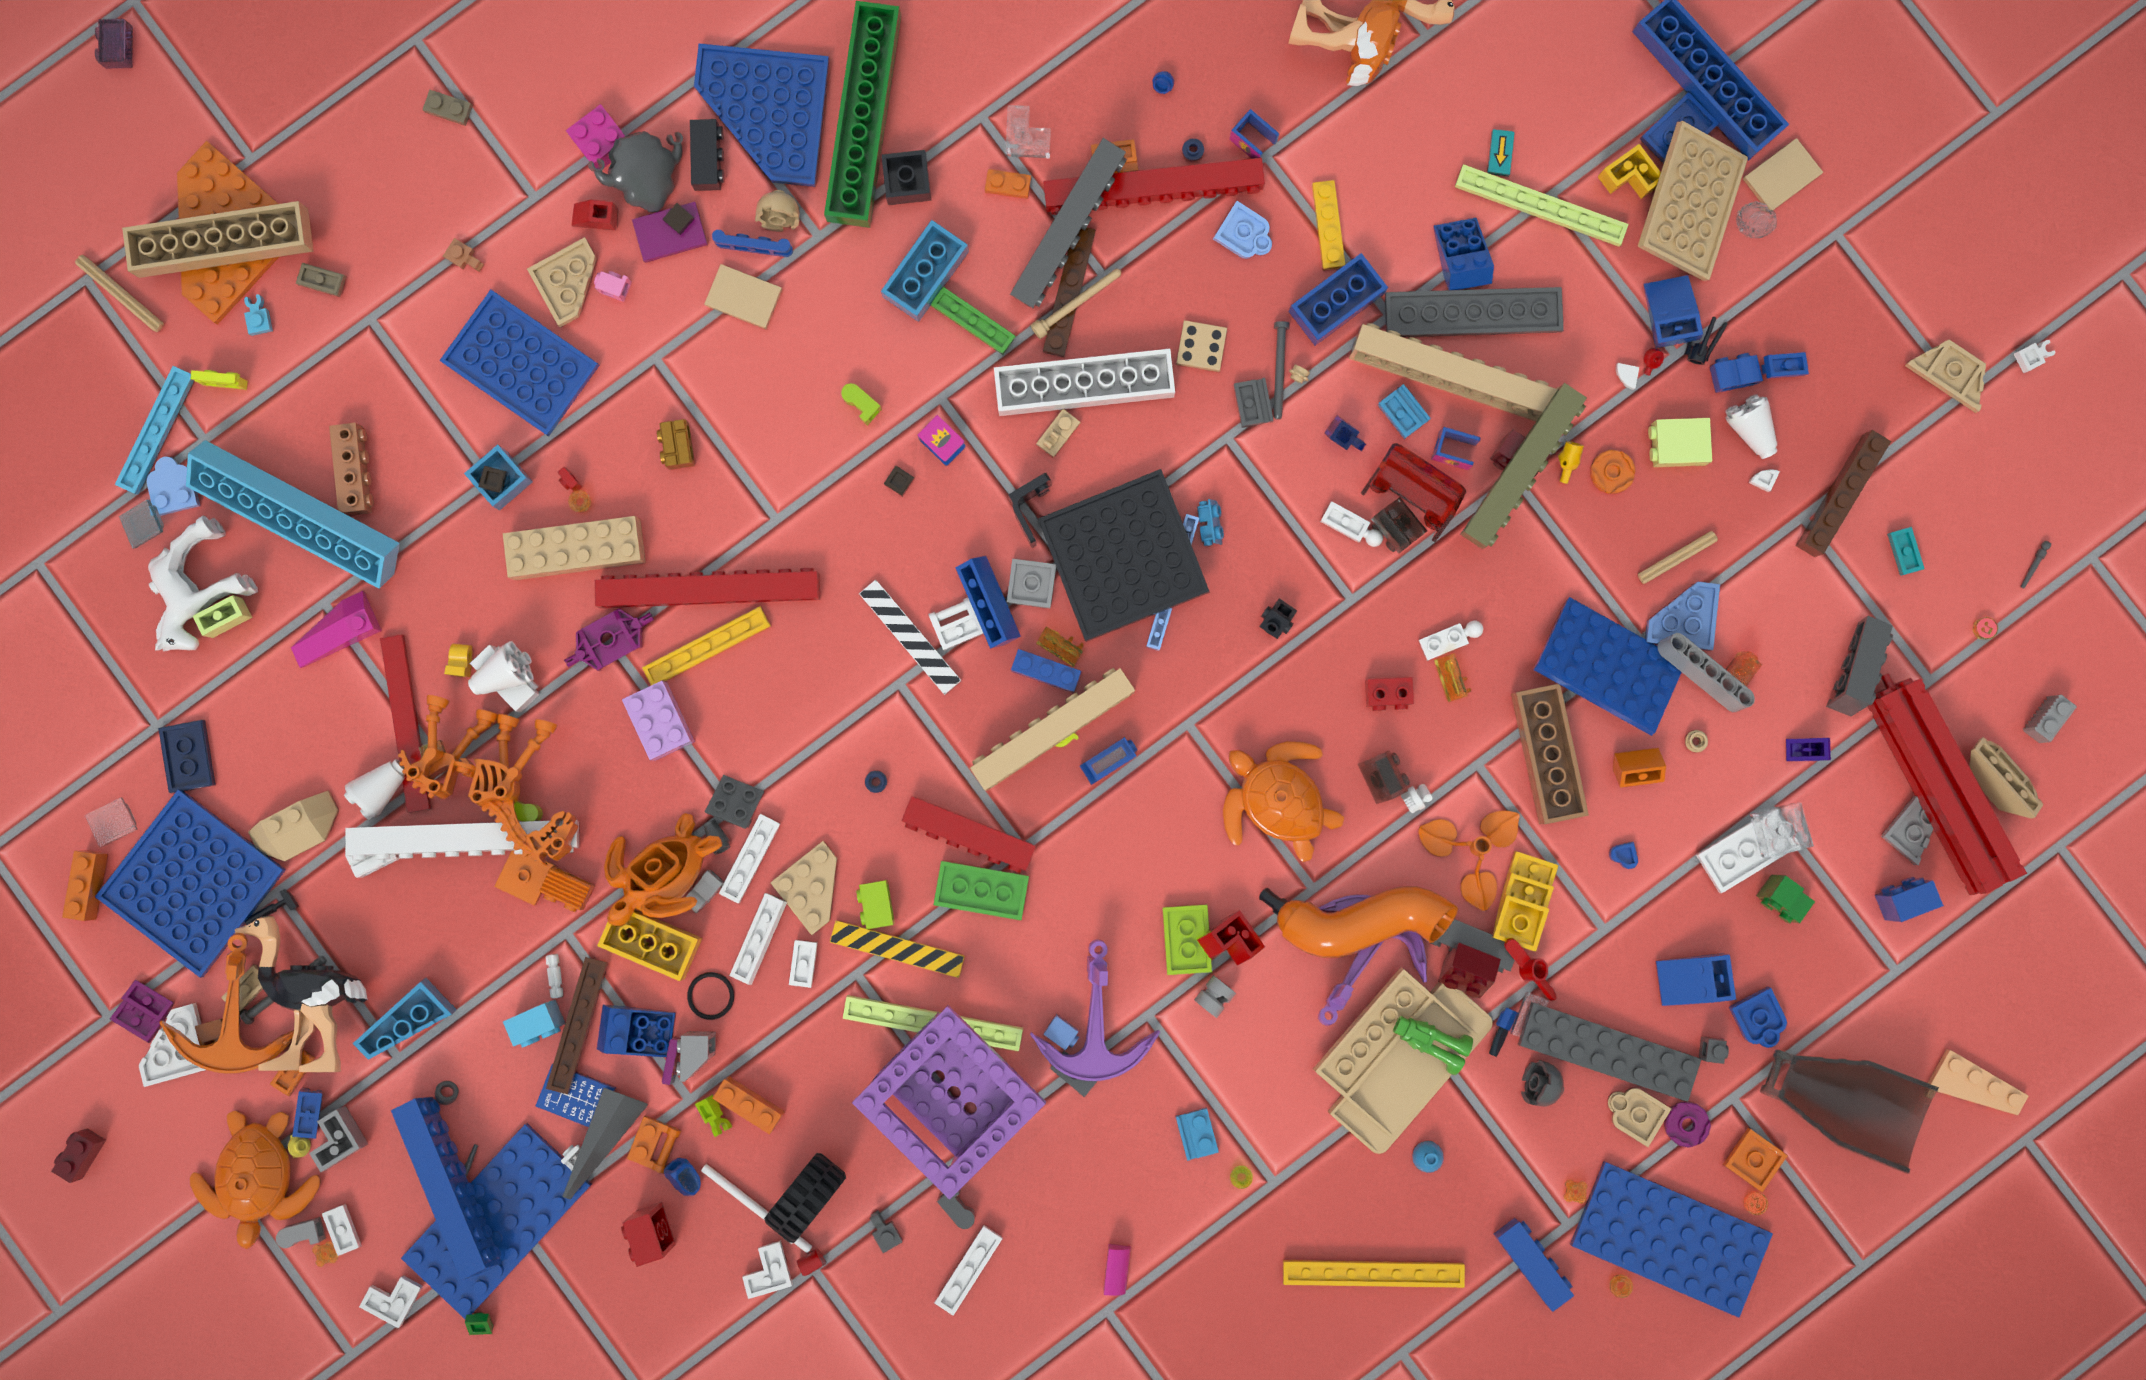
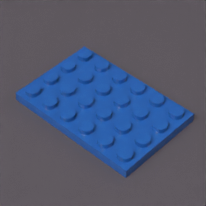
M491 289L439 360L548 437L600 366Z
M1571 597L1566 600L1533 669L1651 736L1658 728L1682 673L1661 656L1657 645L1647 643L1646 639Z

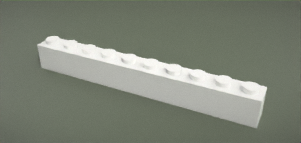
M577 820L575 824L578 825V829L571 841L572 849L570 853L574 852V848H579V821ZM550 821L519 823L525 832L529 834L535 830L539 831ZM502 822L345 828V855L352 857V860H367V856H376L377 860L390 859V855H399V859L413 858V854H422V858H435L436 853H445V857H459L461 852H468V856H482V852L491 851V855H505V851H514V854H522L523 850H514V842L506 840L508 833L500 830L503 825Z

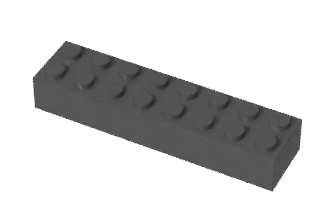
M1102 138L1011 291V296L1032 309L1035 305L1038 307L1041 305L1046 296L1043 294L1046 286L1051 288L1057 278L1054 274L1058 267L1062 269L1069 257L1065 255L1069 248L1072 250L1075 248L1080 239L1077 235L1080 229L1085 231L1092 219L1089 216L1092 209L1097 211L1104 199L1101 197L1104 190L1108 192L1115 181L1112 175L1115 170L1120 172L1127 160L1124 158L1126 153L1124 150Z

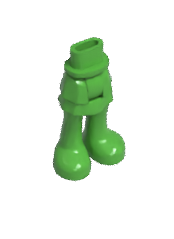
M1400 1016L1393 1028V1032L1400 1035V1039L1406 1041L1413 1049H1418L1421 1053L1425 1052L1443 1061L1446 1064V1071L1452 1075H1456L1465 1065V1059L1432 1044L1435 1040L1465 1057H1468L1472 1050L1473 1038L1464 1034L1459 1038H1455L1436 1029L1434 1025H1428V1022L1416 1021L1412 1018L1406 1019Z

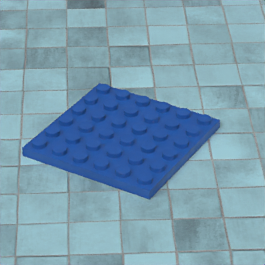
M177 790L95 897L190 971L202 978L226 949L228 940L235 933V929L243 927L245 921L253 914L286 869L261 852L251 842L187 793Z

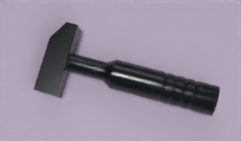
M284 889L280 891L283 900L251 915L245 921V924L248 925L260 917L269 916L285 904H287L290 911L299 906L292 894Z

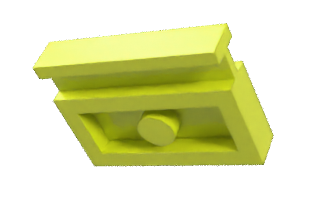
M191 370L190 379L203 386L247 390L248 381L241 378L238 373L226 372L224 374L212 370Z

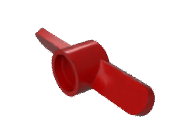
M1514 938L1507 939L1504 943V948L1519 965L1521 978L1525 981H1534L1550 1001L1556 1000L1557 997L1554 989L1545 980L1548 975L1547 963L1543 959H1531Z

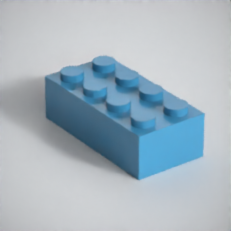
M931 220L882 288L881 294L883 298L919 322L939 291L946 285L969 253L968 244Z

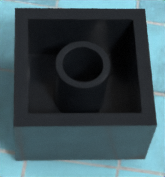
M925 150L881 155L888 205L932 201Z

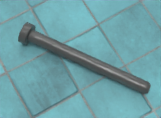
M1284 321L1274 322V329H1277L1273 413L1275 419L1282 418L1285 339L1286 330L1289 329V322Z
M320 956L310 963V970H314V966H323L327 961L325 957ZM267 996L248 1011L246 1009L241 1011L240 1018L244 1023L250 1025L254 1022L253 1018L274 1002Z

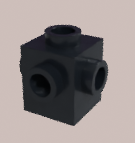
M1279 598L1272 608L1268 606L1261 617L1264 620L1259 627L1278 639L1282 632L1287 634L1294 623L1291 620L1297 610Z

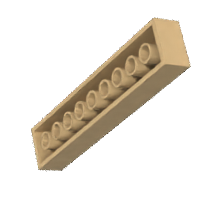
M1367 323V325L1362 324L1349 356L1351 360L1533 421L1538 420L1559 388L1549 387V384L1545 381H1531L1527 379L1526 375L1521 373H1508L1505 368L1500 366H1487L1484 361L1479 359H1466L1463 354L1458 352L1448 353L1442 351L1443 348L1437 345L1427 346L1421 344L1422 341L1410 337L1406 339L1400 337L1401 334L1396 331L1388 330V332L1379 330V326Z

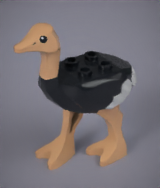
M272 916L260 917L246 926L236 928L235 933L255 936L261 940L263 952L258 970V980L271 1000L282 1008L294 1011L295 1017L294 1034L289 1050L280 1057L259 1064V1071L340 1072L341 1061L336 1043L337 1023L333 1018L332 1007L343 1000L353 1004L357 1001L361 1003L367 1001L366 989L361 980L341 970H333L334 966H314V970H310L311 965H290V970H282L276 973L275 965L279 953L280 932L275 918ZM317 1027L322 1035L325 1052L320 1058L301 1065L302 1049Z

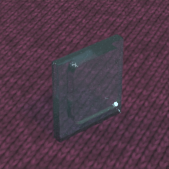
M145 500L119 516L132 549L139 547L163 532L164 524L157 507L152 505L150 500Z

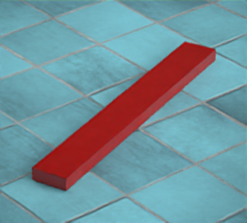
M401 634L380 638L397 751L400 754L401 750H404L412 765L422 759L423 752L405 638ZM405 774V779L402 783L407 813L431 809V802L428 797L429 792L421 794V788H413L412 784L414 781H407V775Z

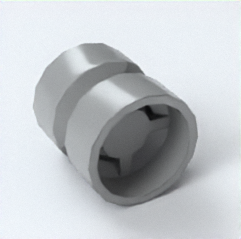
M1213 975L1206 984L1207 989L1201 990L1194 1000L1217 1018L1224 1010L1223 1004L1229 1003L1236 992Z

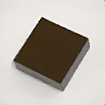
M678 203L663 218V221L679 235L694 220V217Z
M484 465L478 487L502 494L508 472Z
M895 466L884 482V485L903 497L915 478L898 466Z

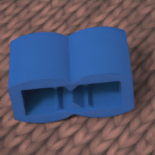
M1750 353L1740 354L1734 360H1729L1728 357L1717 359L1715 364L1709 367L1715 393L1749 387L1763 381L1757 355L1750 356Z

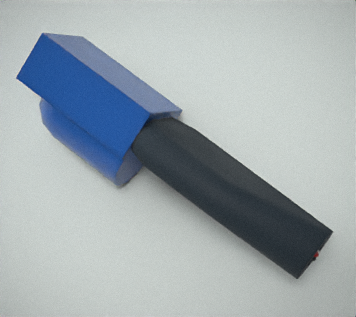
M1507 1007L1500 1013L1496 1025L1500 1027L1489 1051V1054L1495 1057L1499 1054L1507 1037L1508 1030H1511L1518 1012Z

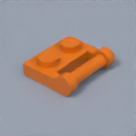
M645 1115L627 1159L664 1174L666 1162L676 1138L680 1136L681 1130ZM662 1132H665L668 1136L658 1161H654L652 1157Z

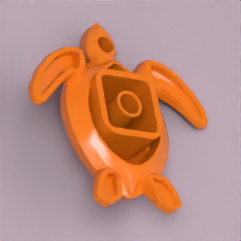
M1286 741L1269 748L1266 752L1267 761L1255 764L1253 758L1244 751L1232 750L1229 752L1231 767L1238 775L1244 776L1242 789H1231L1225 798L1223 807L1224 826L1229 840L1234 845L1242 843L1241 818L1242 811L1245 810L1253 824L1265 834L1275 839L1293 841L1294 850L1302 862L1312 859L1314 847L1309 840L1320 836L1323 825L1332 830L1341 827L1344 817L1333 810L1323 809L1322 799L1314 781L1303 770L1288 763V761L1294 759H1319L1323 756L1322 750L1315 745L1305 742Z
M684 813L676 824L675 836L665 837L647 845L635 856L627 868L624 867L626 840L623 836L617 837L607 852L604 872L610 886L623 888L624 897L615 902L610 908L607 917L608 923L615 926L625 925L633 915L634 909L642 911L648 917L655 918L674 916L692 909L696 905L697 899L692 896L681 897L696 880L702 867L703 858L722 847L720 837L710 835L702 840L701 837L691 835L695 826L694 817L691 814Z
M239 1111L228 1113L227 1124L232 1138L223 1148L216 1164L214 1177L215 1191L200 1173L194 1172L190 1176L192 1191L206 1211L218 1218L227 1219L232 1216L240 1220L236 1234L237 1242L245 1249L252 1247L260 1235L261 1226L258 1222L259 1219L268 1214L276 1220H285L293 1217L310 1203L320 1186V1177L314 1175L292 1195L284 1197L290 1181L289 1157L283 1144L278 1139L289 1122V1115L284 1112L272 1115L266 1127L258 1123L247 1125L246 1116Z

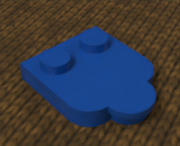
M1766 987L1729 1006L1745 1040L1752 1044H1760L1766 1048H1771L1778 1044L1780 1039L1779 1033L1785 1030L1787 1019L1772 988Z

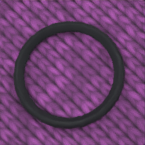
M715 972L701 974L689 986L687 992L688 1004L691 1010L700 1018L707 1020L721 1018L733 1005V987L730 981L721 974ZM703 978H719L729 989L730 999L728 1005L718 1014H703L693 1004V988Z

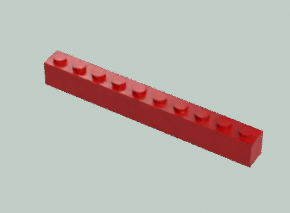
M1262 158L1114 173L1112 177L1115 178V181L1108 192L1105 190L1102 192L1101 197L1104 199L1097 210H1105L1108 206L1125 208L1129 204L1135 203L1145 206L1154 201L1170 203L1173 199L1191 201L1195 197L1201 196L1205 199H1211L1220 194L1235 196L1238 195V192L1256 194L1263 190L1265 185ZM1079 177L1043 181L1046 213L1058 214Z
M800 568V572H792L791 569H778V573H769V570L761 569L756 570V574H747L746 570H737L731 575H725V571H713L712 575L703 576V572H690V576H681V573H668V577H659V574H645V578H637V575L630 574L623 575V579H615L613 575L601 576L600 580H595V606L598 608L820 600V576L817 571H814V568Z

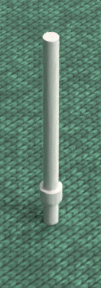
M707 1163L701 1171L764 1220L765 1216L769 1213L766 1209ZM799 1237L794 1243L806 1253L813 1247L802 1237Z

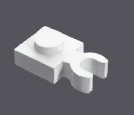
M2045 340L2038 345L2036 343L2031 344L2014 353L2023 373L2045 363L2044 358L2053 356L2056 353L2055 350L2047 352L2045 349L2050 340Z

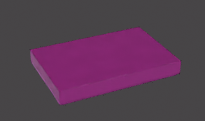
M696 202L681 205L682 208L694 217L692 223L681 235L663 221V218L672 208L632 219L645 263L708 245Z

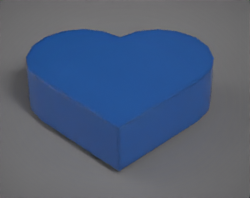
M1634 842L1613 846L1609 851L1610 859L1620 863L1623 868L1632 869L1638 864Z

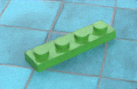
M942 287L931 303V307L1002 355H1004L1016 338L1014 334L945 287Z

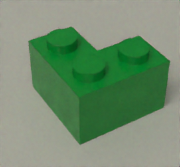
M1771 874L1756 895L1762 900L1760 903L1771 911L1775 909L1780 913L1779 917L1789 924L1791 922L1801 923L1815 903L1813 899L1803 893V887L1786 875Z

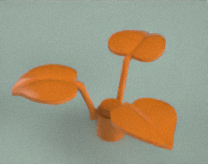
M1497 811L1488 814L1480 824V830L1487 837L1480 836L1472 842H1455L1454 840L1457 837L1456 828L1451 822L1443 819L1433 820L1420 826L1418 829L1422 845L1434 856L1445 857L1450 855L1452 845L1469 846L1471 853L1478 856L1475 874H1468L1463 878L1460 890L1463 898L1481 911H1487L1491 907L1497 893L1495 877L1490 872L1479 874L1484 855L1491 850L1492 844L1496 847L1504 848L1510 846L1515 841L1518 834L1520 814L1512 811Z

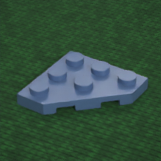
M1696 582L1647 621L1646 642L1658 644L1660 640L1668 636L1681 633L1701 650L1712 651L1714 649L1720 584Z

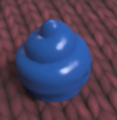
M1158 72L1153 77V88L1156 92L1166 94L1172 90L1174 78L1169 72Z

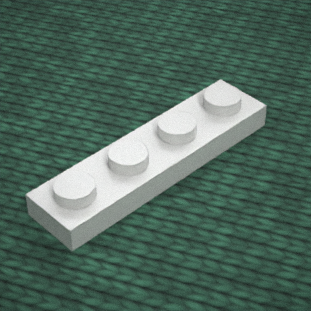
M763 814L759 815L719 894L738 904L741 902L781 825L780 823Z
M768 893L764 894L729 976L752 985L785 909L786 901Z
M983 1225L935 1300L936 1305L951 1315L955 1314L1003 1239L1001 1235Z

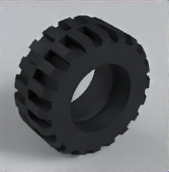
M816 1153L765 1216V1223L786 1241L795 1243L846 1179L845 1172L822 1153Z

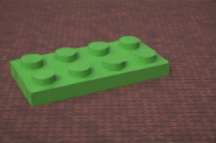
M941 861L933 905L1022 920L1029 876Z

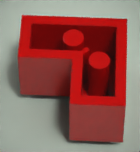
M1240 910L1224 918L1197 940L1209 958L1227 950L1236 965L1251 959L1265 948V945Z

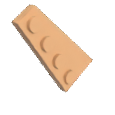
M1946 1049L1925 1087L2015 1115L2020 1113L2028 1098L2027 1094L1949 1049Z

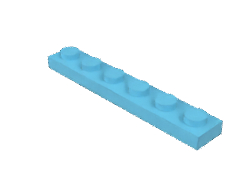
M172 366L115 483L116 486L139 495L194 380L190 379V373Z

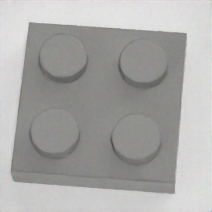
M1012 559L1007 603L1051 609L1056 564Z

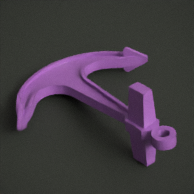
M1345 896L1318 908L1324 912H1336L1371 896ZM1407 931L1392 937L1406 944L1413 964L1422 981L1427 982V961L1421 936L1416 932ZM1383 942L1357 952L1343 982L1334 986L1326 1000V1005L1319 1011L1318 1019L1323 1025L1329 1026L1337 1021V1011L1344 1009L1352 995L1354 988L1351 986ZM1325 1012L1331 1014V1020L1325 1018Z
M1096 939L1088 947L1089 953L1092 956H1087V978L1092 983L1084 1047L1073 1055L1062 1054L1049 1042L1034 1035L1032 1032L1030 1033L1041 1053L1052 1066L1063 1074L1085 1081H1102L1126 1073L1143 1059L1160 1034V1031L1156 1030L1122 1054H1114L1107 1050L1104 1043L1102 986H1108L1107 962L1103 959L1108 949L1102 940ZM1096 946L1102 947L1100 952L1094 951Z

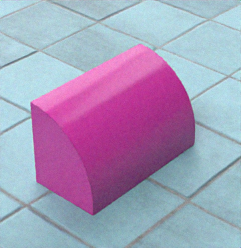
M1108 1244L1104 1295L1119 1296L1126 1294L1131 1246Z

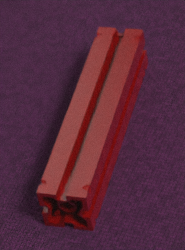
M1889 673L1883 675L1881 679L1886 690L1876 693L1873 704L1867 707L1873 713L1876 724L1915 796L1918 797L1919 803L1925 811L1924 813L1958 876L1965 884L1968 894H1987L2007 882L2026 875L2027 872L2024 866L2020 864L2017 853L1932 697L1925 690L1922 679L1913 681L1912 678L1894 684Z

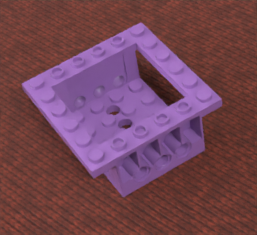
M948 1005L941 1013L938 1012L876 1074L871 1083L853 1100L852 1104L950 1200L1046 1104V1101ZM936 1070L942 1071L945 1076L944 1080L940 1082L934 1080L933 1072ZM956 1086L960 1089L961 1094L958 1097H952L948 1089ZM892 1094L954 1155L949 1167L884 1103ZM967 1102H973L976 1105L977 1110L974 1113H968L965 1110L964 1105Z

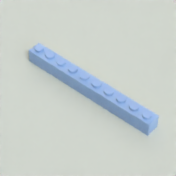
M1186 514L1183 525L1192 544L1199 517ZM1172 608L1156 614L1146 645L1147 648L1160 650Z

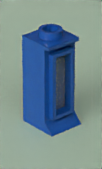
M1124 737L1079 767L1092 785L1135 758L1136 754L1134 752L1137 751V748L1131 739L1127 741Z

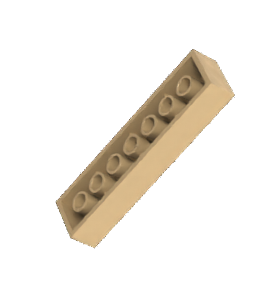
M299 201L122 228L128 272L139 278L314 251L308 208Z
M1114 668L1103 674L1102 677L1104 679L1099 683L1095 680L1084 687L1085 692L1080 695L1077 692L1066 699L1067 704L1061 708L1056 705L1047 711L1048 716L1041 720L1038 717L1029 723L1028 726L1030 728L1022 733L1021 730L1015 732L1009 737L1011 739L1010 742L1005 745L1002 742L990 749L992 754L986 758L984 755H981L973 760L974 766L970 767L983 789L988 791L1134 694L1135 689L1121 668L1117 671Z

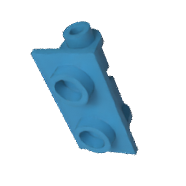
M1212 499L1199 502L1197 507L1199 522H1207L1206 526H1200L1201 542H1204V546H1211L1213 543L1222 545L1224 530L1220 525L1219 519L1221 517L1220 505Z

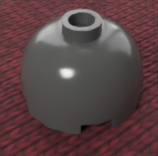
M1539 1060L1537 1063L1531 1062L1525 1069L1522 1081H1526L1525 1092L1521 1091L1524 1101L1534 1106L1543 1107L1556 1103L1564 1092V1080L1558 1068L1548 1062Z

